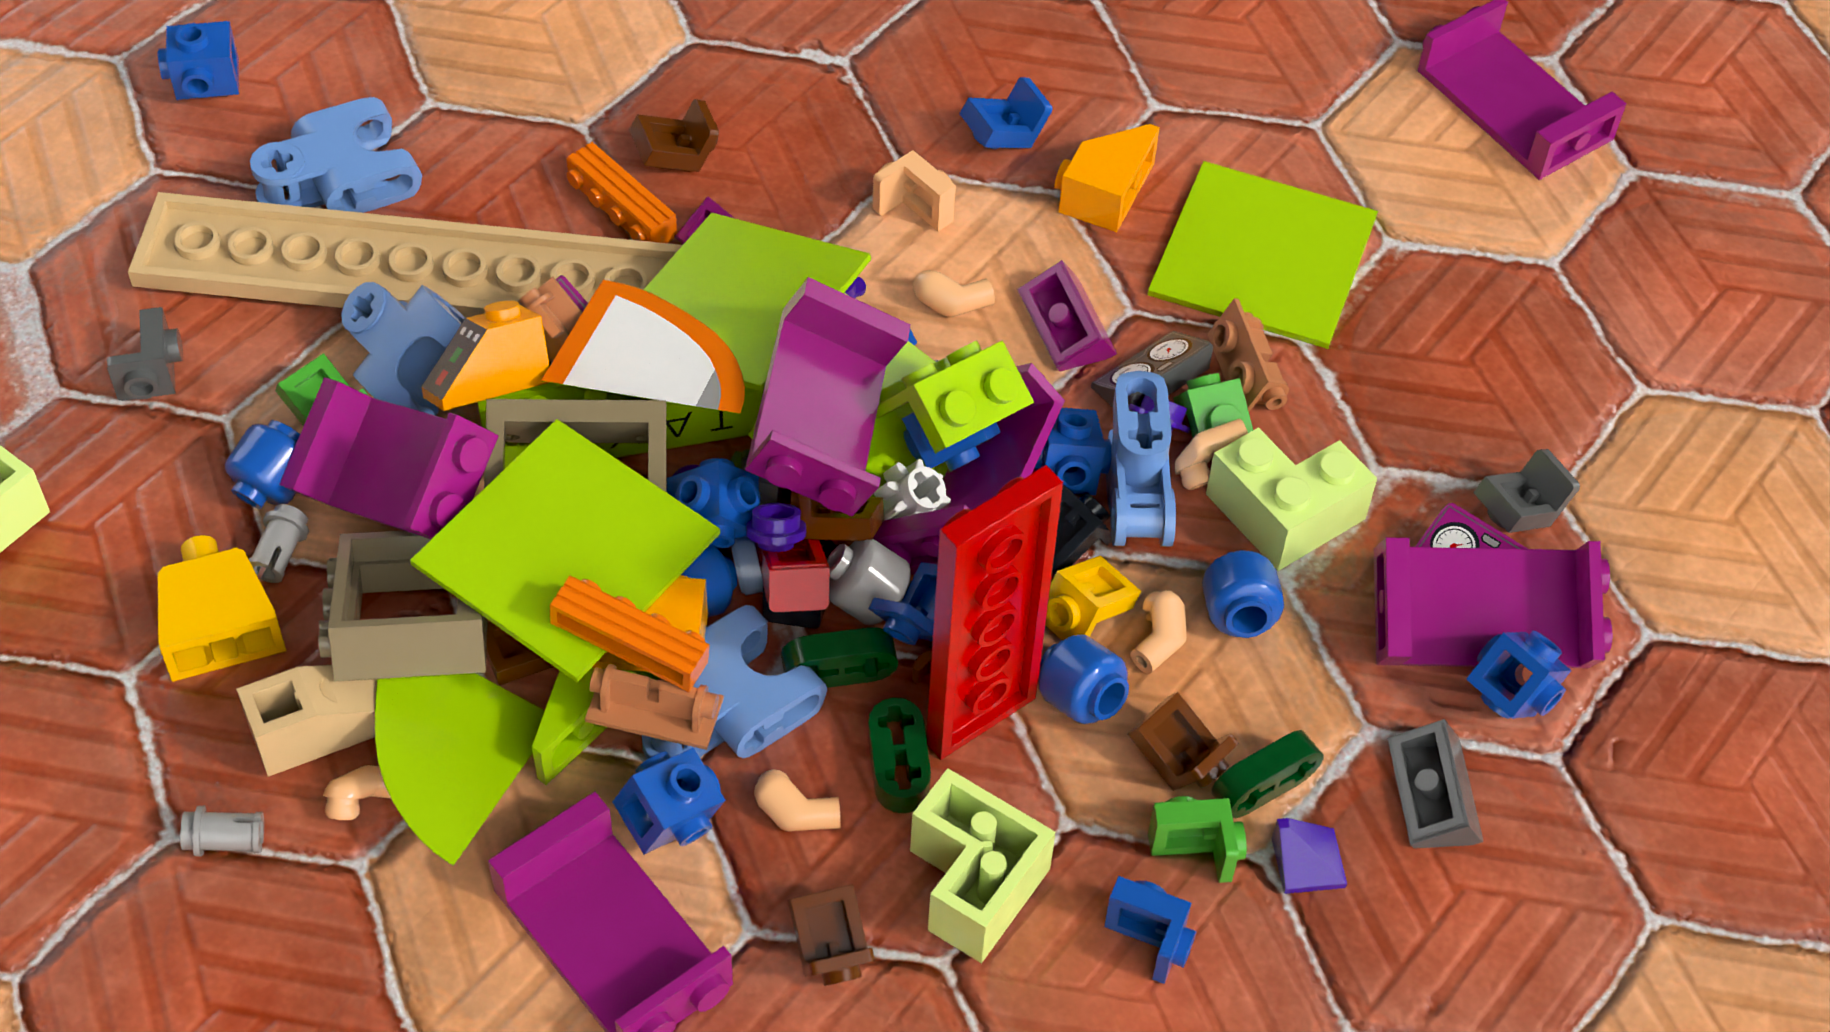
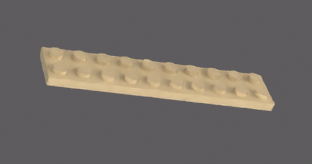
M158 192L129 267L128 275L132 287L343 308L349 294L357 286L365 282H375L387 289L398 301H405L407 303L423 285L437 293L467 318L485 313L484 307L494 302L509 300L518 302L521 297L536 287L538 289L551 277L556 279L560 275L566 277L588 303L603 279L644 290L682 245Z

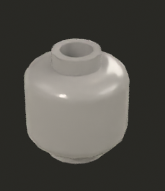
M874 539L854 541L849 547L843 543L839 544L827 558L830 567L829 601L865 625H874L883 621V619L868 609L873 598L901 602L911 583L909 563Z

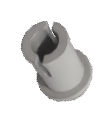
M278 504L273 511L266 512L263 518V524L266 528L252 557L249 558L256 575L261 566L266 568L261 580L270 583L281 582L297 543L306 540L309 533L306 525L308 517L301 510L290 505Z
M198 805L195 812L184 811L180 829L181 849L193 850V854L196 857H202L204 850L252 851L253 853H261L262 843L264 841L263 812H207L205 806Z

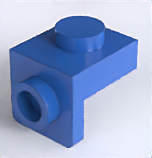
M1020 77L1007 99L968 98L959 114L973 131L974 138L984 147L991 149L1031 148L1052 113L1053 108L1030 78Z
M921 562L901 602L873 598L868 609L886 622L883 630L890 636L910 645H915L918 639L933 641L938 565Z
M1118 876L1109 898L1104 927L1160 948L1152 980L1165 984L1172 964L1184 968L1197 932L1186 927L1191 902L1167 894L1164 889L1152 882L1144 880L1134 882Z

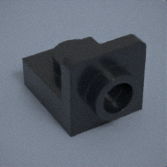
M1063 485L1052 568L1054 574L1058 570L1072 566L1099 538L1107 546L1112 542L1111 531L1104 524L1110 518V514L1088 492H1085L1078 499L1065 485Z

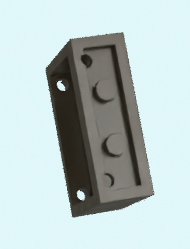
M486 399V429L499 436L485 468L484 488L505 469V443H532L558 419L592 443H648V480L666 492V400Z
M406 531L340 534L337 558H329L327 561L328 588L323 589L324 620H319L318 636L321 658L331 657L334 682L486 672L488 619L458 598L457 614L360 620L363 593L444 589L410 563V559L430 539Z

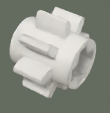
M921 459L916 460L907 467L900 462L883 473L887 483L874 492V496L883 497L884 520L939 510L951 501L946 496V487L942 479L943 475L941 473L938 474L929 467H924Z

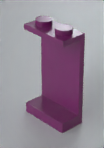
M1493 0L1483 6H1475L1465 15L1445 25L1434 27L1426 34L1423 40V49L1417 71L1538 180L1614 140L1626 103L1613 91L1587 105L1580 102L1500 32L1508 1Z
M808 277L782 311L745 470L767 479L775 486L792 490L821 503L830 510L840 511L852 517L880 485L881 478L865 470L886 366L908 342L911 324Z
M1032 363L1016 367L1034 403L997 421L996 423L1001 433L976 446L980 457L953 471L947 470L943 481L946 487V496L951 499L950 503L939 510L884 520L875 534L874 540L909 563L911 575L916 573L921 562L938 565L940 529L944 527L954 514L963 509L972 510L996 496L999 490L1010 480L1016 477L1025 478L1032 474L1065 402L1045 376Z
M324 377L279 485L322 504L431 540L473 500L499 435L457 414L449 412L447 419L372 398L339 381Z
M1386 537L1374 548L1376 665L1476 667L1479 663L1477 662V657L1483 647L1494 636L1503 632H1527L1530 634L1532 631H1537L1559 647L1562 654L1558 659L1568 668L1588 669L1604 661L1605 653H1608L1611 649L1613 639L1612 624L1609 617L1603 616V594H1606L1609 589L1610 567L1608 560L1601 558L1600 541H1588L1576 550L1410 547V538Z
M595 791L488 860L494 892L605 1032H673L677 1023L696 1010L705 1012L716 1006L727 995L730 986L733 985L732 955L724 946L714 953L710 952L613 835L610 809Z

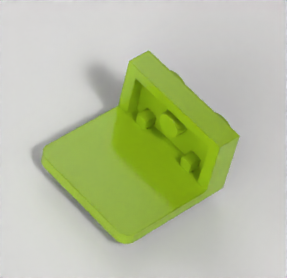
M976 340L947 355L946 358L936 363L932 362L882 389L876 419L909 403L934 452L937 453L1034 403V400L1003 340L983 350Z

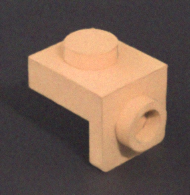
M912 150L895 162L885 164L874 175L873 210L882 216L903 202L939 232L954 222L956 185L953 184L945 172L935 169Z

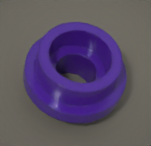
M767 503L753 509L752 519L746 524V535L750 540L758 543L759 548L762 550L783 552L792 549L794 543L800 542L806 537V523L800 520L799 508L785 503Z

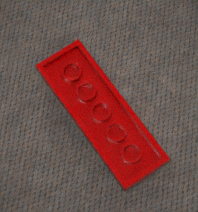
M1047 465L1025 478L1016 477L1010 480L999 490L996 496L972 510L963 509L957 512L940 529L926 736L927 745L940 760L1036 699L1063 481Z

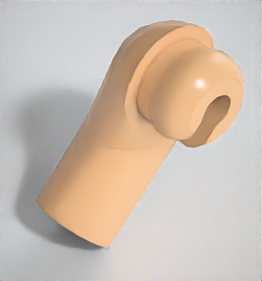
M927 270L920 272L913 281V290L917 299L945 317H955L994 305L995 303L994 290L988 279L962 286L940 272Z
M1240 418L1207 429L1194 436L1175 460V474L1181 475L1184 488L1194 490L1208 484L1210 470L1207 467V463L1213 459L1214 452L1248 434L1246 426Z
M768 770L758 778L754 790L757 804L780 829L784 831H805L840 828L839 797L806 799L789 780V777L780 770Z

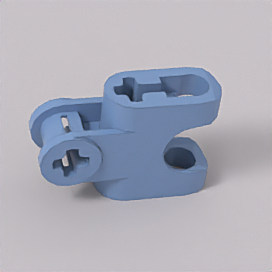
M375 97L361 98L309 113L295 122L291 129V139L267 143L252 153L250 159L252 175L260 182L255 191L257 202L311 208L325 204L327 209L360 213L369 212L415 196L421 185L422 173L408 151L403 149L380 152L371 151L387 144L392 132V118L385 104ZM368 120H372L369 124L364 125V126H360V125H362L364 122H366V121H368ZM272 160H276L278 172L272 167ZM400 175L398 178L394 180L386 181V179ZM283 187L289 192L288 199L284 197Z
M365 282L357 286L344 303L341 313L342 324L369 354L355 370L353 376L375 399L436 416L439 411L438 408L423 398L421 387L465 320V317L445 299L421 285L408 303L398 301L387 289L375 282Z
M1132 371L1123 373L1117 378L1113 401V429L1109 431L1108 436L1112 444L1111 466L1106 474L1107 500L1110 510L1111 541L1113 546H1125L1126 537L1159 538L1160 546L1171 547L1174 543L1176 503L1174 490L1171 489L1168 455L1172 436L1168 389L1164 378L1152 372ZM1136 392L1143 393L1153 400L1155 406L1152 411L1146 414L1131 412L1128 408V396Z
M745 605L706 627L705 641L710 644L709 659L693 687L699 688L701 684L707 685L708 692L724 695V700L707 750L694 747L699 757L724 741L738 757H750L812 718L823 705L827 692L826 684L810 667L800 665L780 675L767 676L757 673L747 666L764 652L767 644L768 621L754 606ZM642 735V750L647 759L664 751H667L673 757L693 748L687 745H683L684 748H682V744Z

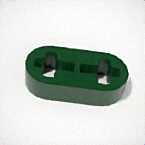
M878 627L806 635L789 641L781 651L784 673L800 665L810 667L826 684L827 688L879 681L893 674L899 664L893 637Z
M889 698L875 705L869 714L868 742L874 789L878 801L884 808L895 813L906 814L915 811L930 792L931 767L924 719L920 709L913 702L904 698ZM895 721L900 723L901 729L904 730L903 744L893 745L892 733L890 728H888L889 722ZM905 765L907 779L911 782L910 789H899V785L895 781V766Z
M1303 730L1291 732L1228 768L1214 783L1211 789L1212 795L1216 799L1229 798L1232 817L1234 819L1241 818L1307 780L1320 767L1324 760V754Z

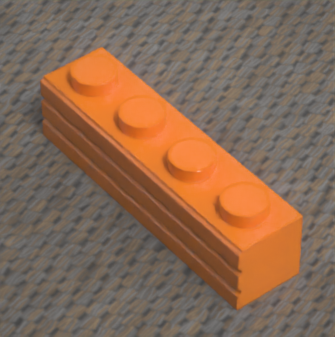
M590 142L585 147L577 150L576 153L567 156L568 172L566 176L571 186L575 189H580L588 196L590 202L595 207H600L605 211L611 221L617 226H622L633 240L669 243L675 239L674 237L677 234L676 214L596 144Z
M570 575L557 593V596L550 603V624L688 693L708 663L710 644L706 643L701 635L690 630L684 632L672 626L662 615L656 613L649 615L637 609L629 599L622 596L615 598L603 592L591 580H579Z

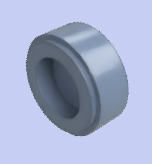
M747 536L735 539V544L731 547L742 594L745 593V596L763 592V579L756 543Z

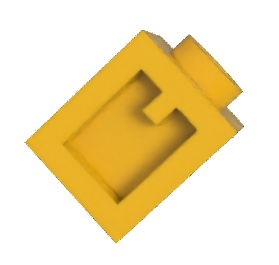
M1097 556L1058 570L1050 584L1045 625L1061 640L1072 635L1081 634L1090 637L1096 623L1133 609L1141 590L1102 556Z

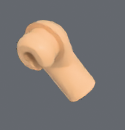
M1170 590L1154 591L1148 594L1143 602L1142 610L1150 611L1146 615V619L1152 622L1153 633L1135 647L1130 655L1137 668L1146 674L1152 673L1184 645L1187 638L1185 605L1180 597Z
M374 765L362 766L331 780L323 796L327 797L325 814L328 818L336 820L355 819L360 813L359 799L367 797L391 798L384 784L380 767Z

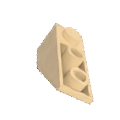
M332 665L295 667L237 688L251 734L268 777L374 738L375 700L378 679L334 682Z

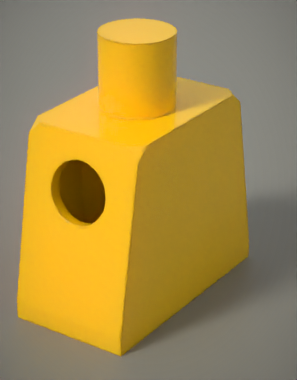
M206 535L195 536L186 540L181 546L183 562L164 566L158 572V643L172 682L286 651L275 610L243 549L233 548L219 552L214 538Z

